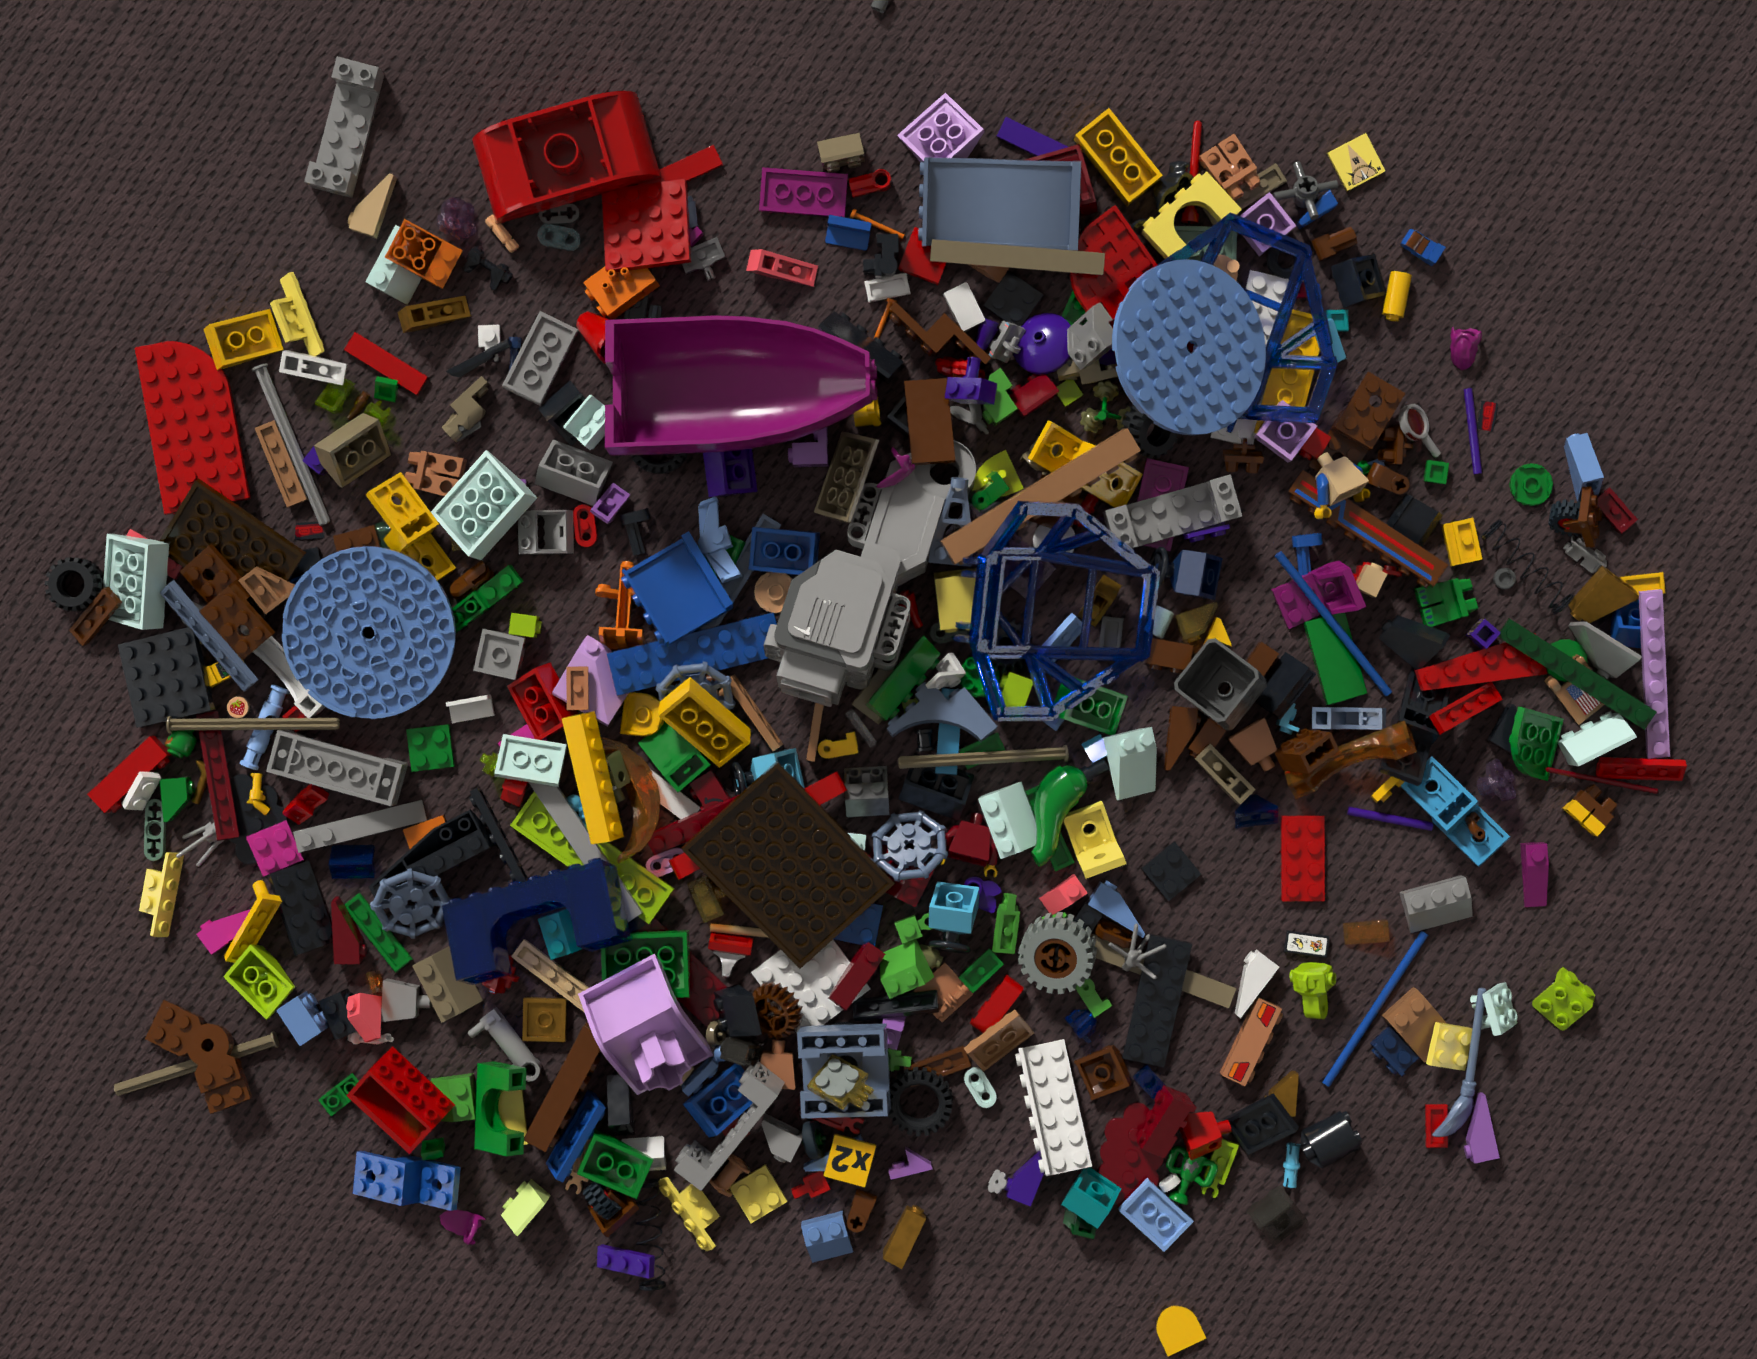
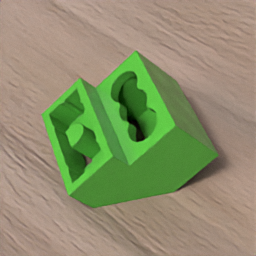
M1001 368L993 372L988 379L997 383L994 405L983 404L984 411L982 416L988 424L993 423L994 426L1014 414L1018 409L1007 394L1013 385Z

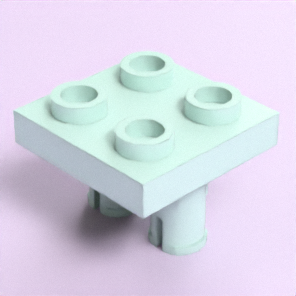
M1506 982L1497 984L1482 994L1485 1003L1484 1007H1486L1488 1015L1483 1016L1481 1029L1491 1028L1493 1036L1502 1035L1517 1024V1012L1513 1009L1511 1002L1512 994ZM1472 995L1470 998L1471 1003L1475 1002V1004H1472L1473 1009L1476 1007L1477 995Z

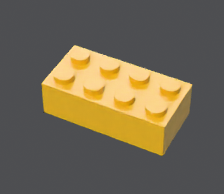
M1110 108L1079 131L1074 137L1076 144H1080L1081 150L1126 206L1130 205L1155 185L1163 176Z
M691 677L659 702L658 716L719 768L750 744L751 729Z

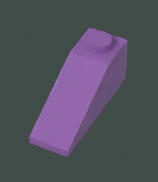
M1482 1092L1477 1093L1466 1136L1467 1145L1464 1146L1466 1158H1470L1474 1164L1500 1158L1486 1095Z

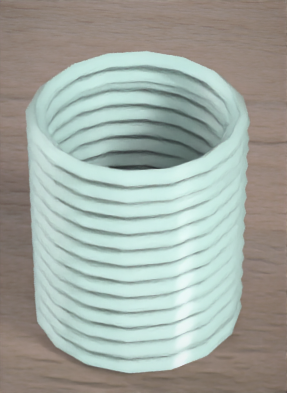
M1153 605L1154 607H1152L1142 629L1163 639L1171 623L1170 621L1174 617V613L1160 606Z

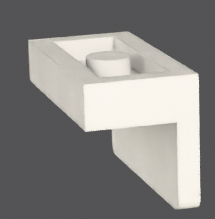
M967 282L943 294L957 325L964 332L985 321Z
M491 695L446 702V707H449L452 723L495 716Z
M663 1136L622 1139V1142L654 1159L649 1171L666 1170L665 1141Z

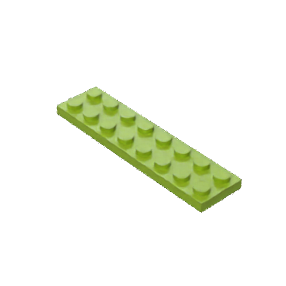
M534 791L510 826L599 888ZM598 843L642 909L643 913L638 915V917L650 924L674 888L611 843Z

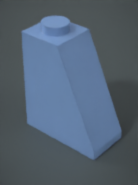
M1578 433L1566 438L1564 449L1576 499L1581 501L1583 487H1592L1594 495L1598 497L1604 476L1588 433L1581 435Z

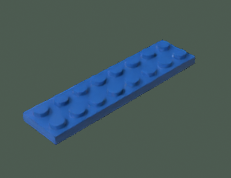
M774 613L695 631L666 647L664 642L660 644L659 641H654L606 653L616 695L657 686L672 671L673 666L676 664L682 666L700 664L704 661L708 662L709 666L718 671L767 659L763 645L770 624L777 625ZM697 672V673H688V674H686V675L699 674V672Z

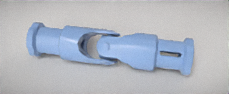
M271 684L272 690L268 700L264 701L258 718H266L269 715H272V718H279L283 709L282 703L286 694H289L290 691ZM274 730L253 731L246 746L248 749L245 757L240 761L241 765L253 770L259 769V760L261 755L265 753L270 735Z

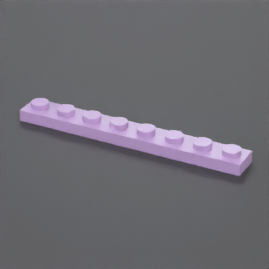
M1661 589L1639 591L1644 704L1657 711L1645 728L1646 754L1648 759L1670 757L1663 591Z

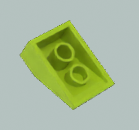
M250 944L223 976L266 1020L273 1015L295 988L278 961L262 945Z

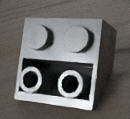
M887 766L844 768L845 786L847 788V791H845L846 816L889 815Z

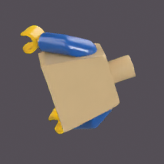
M1327 452L1317 459L1322 468L1315 476L1318 504L1320 505L1314 512L1316 519L1329 518L1332 511L1327 507V504L1332 506L1353 496L1356 502H1363L1364 498L1370 496V491L1364 489L1369 480L1364 476L1362 468L1353 464L1347 457L1334 461Z

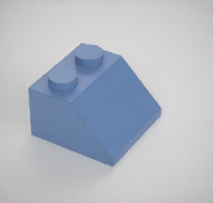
M843 1211L801 1222L806 1248L812 1263L854 1252Z

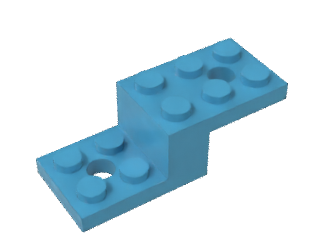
M1432 756L1427 760L1422 783L1419 787L1408 782H1404L1401 785V788L1432 817L1433 823L1478 867L1510 839V836L1479 807L1478 800ZM1430 781L1438 784V788L1434 792H1429L1425 788L1426 784ZM1471 812L1477 813L1480 817V821L1476 824L1485 831V839L1482 842L1473 840V835L1470 833L1465 822L1466 816H1469Z

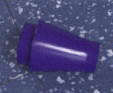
M985 318L984 322L978 324L975 342L984 351L987 350L988 345L999 330L997 329L999 323Z

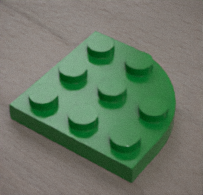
M1518 706L1512 734L1509 737L1513 761L1518 770L1524 775L1548 781L1550 773L1545 769L1552 767L1564 719Z

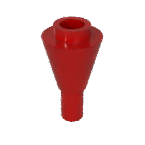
M907 589L898 593V595H902L910 601V618L915 628L922 627L923 623L918 615L914 591L909 592ZM898 604L899 606H902V607L906 608L905 605H903V604Z

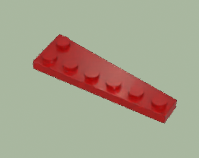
M1503 642L1487 649H1481L1415 670L1420 690L1425 691L1547 674V670L1542 664L1507 642Z

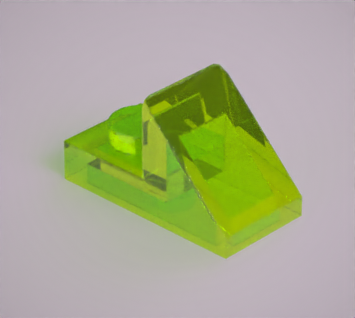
M346 378L344 379V385L328 383L315 401V405L333 414L342 413L344 401L354 389L355 383Z

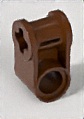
M1373 462L1366 477L1369 480V484L1396 494H1404L1408 490L1409 480L1407 477Z
M857 1188L847 1219L849 1230L857 1233L865 1228L877 1195ZM856 1216L860 1217L862 1224L858 1223L857 1226H854L851 1219H855Z

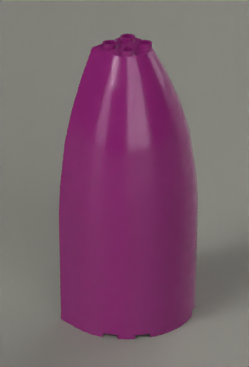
M745 316L605 320V363L613 375V405H605V449L610 456L727 452L787 442L820 431L872 403L873 400H877V387L875 380H873L877 379V366H875V359H871L869 351L815 328L787 321Z

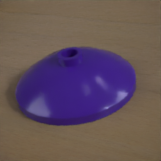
M1041 313L1030 317L1023 323L1021 327L1026 331L1017 345L1021 350L1018 354L1014 352L1013 354L1017 363L1024 370L1033 374H1048L1060 369L1070 359L1067 329L1071 325L1066 319L1053 313Z

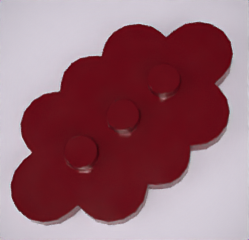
M1140 1102L1129 1104L1124 1110L1123 1118H1113L1108 1121L1104 1129L1107 1141L1100 1147V1156L1104 1162L1100 1165L1098 1173L1122 1188L1115 1201V1204L1118 1206L1146 1178L1156 1186L1159 1182L1156 1170L1162 1165L1163 1158L1142 1150L1137 1143V1135L1144 1128L1146 1116L1149 1112V1108Z

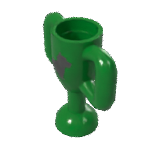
M1174 1146L1167 1158L1166 1167L1170 1172L1180 1174L1182 1180L1178 1190L1172 1191L1168 1197L1178 1203L1188 1205V1197L1185 1193L1190 1182L1195 1181L1202 1187H1210L1218 1172L1217 1164L1212 1160H1207L1205 1155L1190 1160L1185 1148ZM1181 1153L1184 1156L1182 1166L1174 1167L1178 1154ZM1204 1166H1210L1206 1179L1202 1180L1199 1174Z

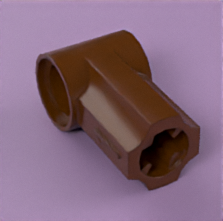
M1351 226L1311 241L1319 261L1329 256L1332 257L1337 252L1358 244L1357 236Z

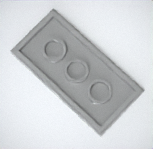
M540 311L502 384V388L541 406L579 330Z

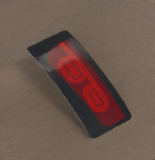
M1481 400L1477 429L1493 432L1498 403Z
M318 521L296 523L295 540L325 538L323 526H320Z

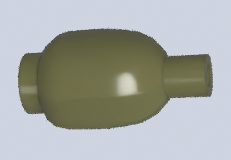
M920 944L919 946L930 969L934 967L939 969L944 957L940 956L937 949Z

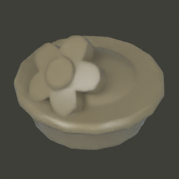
M712 1021L706 1030V1040L710 1047L715 1048L724 1043L726 1034L721 1032L717 1021Z

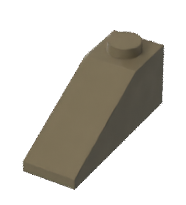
M1211 744L1195 758L1235 803L1241 805L1256 790Z

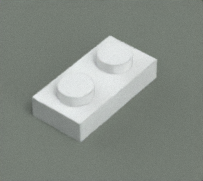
M140 771L122 802L124 809L144 810L160 782V775L156 772Z

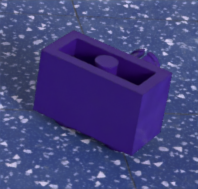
M968 357L965 376L948 377L945 399L960 404L994 405L997 383L978 378L981 359Z

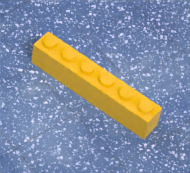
M595 711L562 718L591 844L611 842L624 837Z

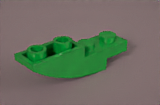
M512 565L505 567L478 590L473 591L452 608L456 633L524 582Z

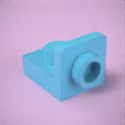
M1295 703L1292 704L1281 720L1277 719L1276 725L1281 726L1280 731L1291 735L1293 731L1299 732L1300 728L1289 724V721H1293L1296 715Z

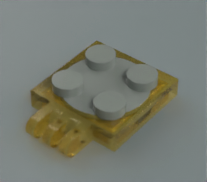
M835 1054L829 1057L807 1085L809 1091L844 1110L849 1102L861 1108L864 1105L861 1100L867 1101L869 1098L867 1094L871 1095L874 1092L870 1086L865 1084L868 1079V1073Z

